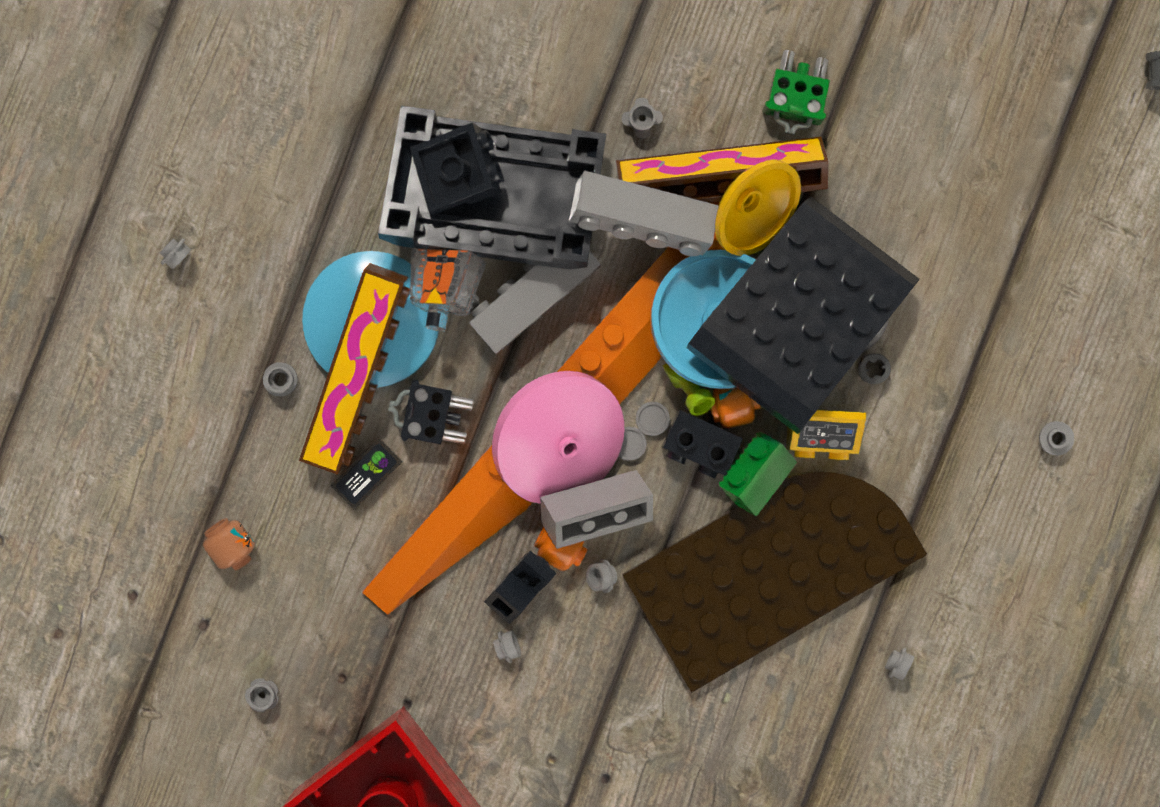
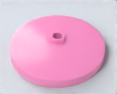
M559 371L531 381L521 388L506 404L494 429L492 454L500 477L517 495L541 504L540 497L604 479L615 464L624 439L622 409L616 397L597 379L584 373Z

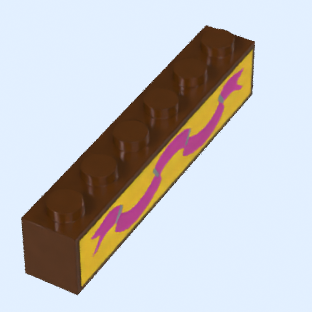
M821 136L616 160L617 178L619 180L707 203L720 202L728 187L741 173L751 166L767 160H781L792 166L800 177L801 192L828 189L829 161Z
M368 263L363 269L299 461L336 475L339 474L344 465L350 466L356 451V447L351 446L354 434L361 435L367 416L362 415L365 403H372L378 387L377 384L372 383L376 371L382 373L389 353L383 350L387 339L394 340L400 321L395 319L398 307L405 308L411 289L406 287L408 276L372 263Z

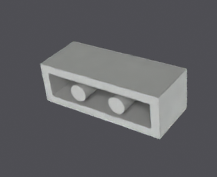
M637 470L540 497L542 525L556 549L653 521V494Z

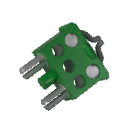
M789 50L783 51L780 69L776 68L773 74L768 101H766L762 111L766 115L774 116L775 121L785 127V133L795 135L796 130L807 129L811 124L821 125L826 118L824 107L830 80L825 79L828 59L824 58L820 78L818 76L822 57L817 58L814 74L809 76L810 65L803 62L798 63L796 73L791 72L795 56L793 51L790 52L787 69L785 70ZM778 84L785 85L786 89L780 88ZM799 87L803 92H797L795 88ZM812 91L818 92L820 96H815ZM780 118L803 122L805 124H797L793 126L790 130L789 124L786 121L781 120Z

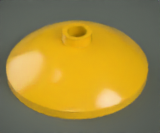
M767 160L751 166L741 173L728 187L717 209L715 234L721 247L736 256H742L743 254L751 255L767 247L797 209L801 194V182L797 171L784 161Z

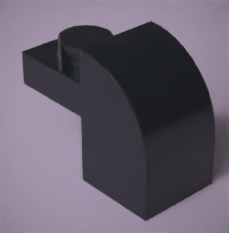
M530 550L510 570L484 602L510 624L552 580L556 572L550 568L549 563L544 558L535 555Z

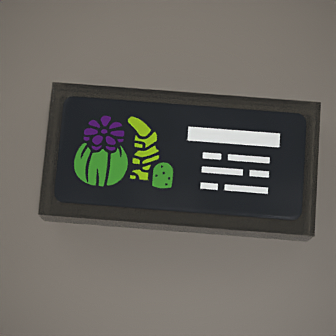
M379 437L330 486L356 510L404 461Z

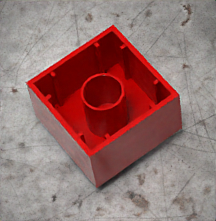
M403 706L297 787L282 807L481 806Z

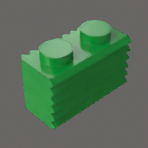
M762 432L756 433L757 437L752 438L748 448L744 449V454H740V459L736 460L735 465H731L732 468L727 471L728 474L723 476V481L719 482V486L737 506L754 516L760 513L797 464L795 458L792 457L782 443Z

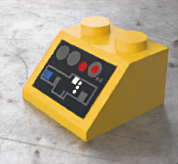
M817 410L799 434L787 426L786 449L794 450V457L815 458V452H829L828 459L849 460V453L859 454L866 422V413Z

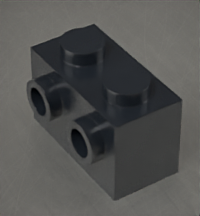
M678 410L661 447L668 450L666 457L681 464H685L687 459L699 464L697 471L716 479L718 473L724 476L727 475V471H729L743 438L682 410Z

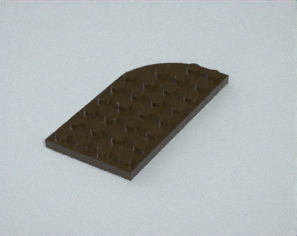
M819 471L801 473L785 478L757 516L737 506L627 570L622 575L692 693L928 554L903 511L883 491L849 475Z

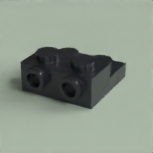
M472 122L410 147L430 213L437 214L465 202L471 205L502 193L499 183L504 182V176L497 162L492 163L489 151L494 149V143L487 130L483 131L481 127Z

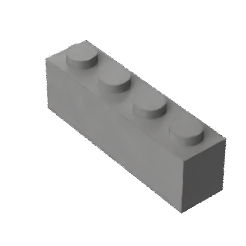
M583 171L576 183L569 222L576 223L580 228L589 231L600 229L612 232L613 236L620 239L635 238L646 241L647 245L655 248L667 246L678 249L680 253L687 256H703L713 244L715 219L719 205Z
M589 252L588 266L586 268L568 270L527 264L523 268L526 274L517 282L511 278L497 290L500 296L491 304L485 300L470 313L474 318L469 323L493 352L498 355L600 268L601 264L591 252Z

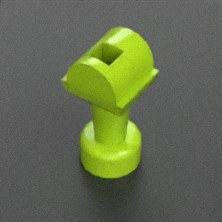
M667 363L662 365L672 385L675 388H682L687 394L686 406L692 415H702L714 406L715 399L708 389H701L699 385L684 379L671 369Z

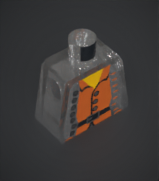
M412 249L410 301L424 312H428L425 324L427 329L440 332L446 331L449 314L465 315L470 311L486 264L484 260L471 251Z

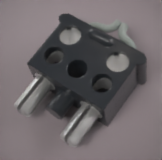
M414 380L411 382L410 390L402 391L396 401H390L388 411L393 413L395 425L402 428L401 438L403 441H407L410 438L440 445L442 440L465 444V439L443 435L445 433L467 438V433L445 429V424L459 426L461 414L448 412L449 407L471 411L473 406L453 403L450 400L474 404V400L452 395V390L419 384L418 380ZM436 392L441 393L443 396V400L439 404L432 402V395ZM409 395L404 422L401 423L398 411L392 406L399 405L403 397ZM433 409L438 410L440 413L437 420H430L428 417L429 411ZM429 426L436 429V434L433 437L425 435V429Z

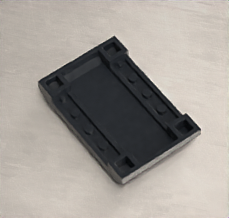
M401 106L378 231L379 239L396 246L416 249L444 250V252L446 250H459L458 254L462 253L467 256L568 270L586 268L588 266L593 231L582 229L578 224L569 222L576 183L583 171L601 175L606 134L572 129L571 135L439 117L436 116L435 110ZM473 122L481 127L483 131L487 130L491 135L494 149L489 151L492 163L497 162L503 172L504 182L499 183L502 193L471 205L465 202L440 213L432 214L429 212L410 147Z
M810 196L702 324L686 348L791 430L799 434L920 278Z

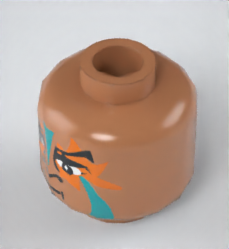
M224 518L205 531L206 538L203 542V547L219 569L232 567L236 571L251 561L252 558L249 554L254 549L255 543L238 520L228 521L227 518Z

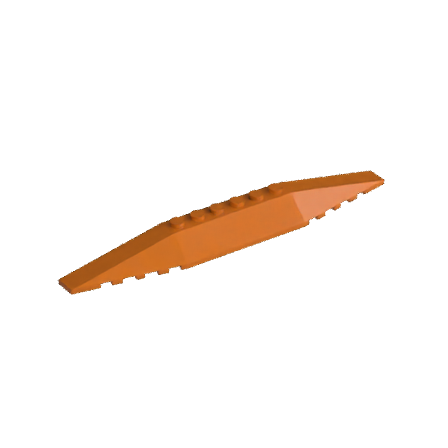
M713 202L711 204L719 205L720 202ZM714 233L713 244L707 251L725 250L719 244ZM668 247L557 372L575 371L592 376L612 392L620 405L662 358L655 345L651 330L652 303L660 283L668 272L679 262L690 256L680 253L678 249ZM492 445L363 590L362 593L387 615L526 511L533 503L517 495L502 480L493 461Z

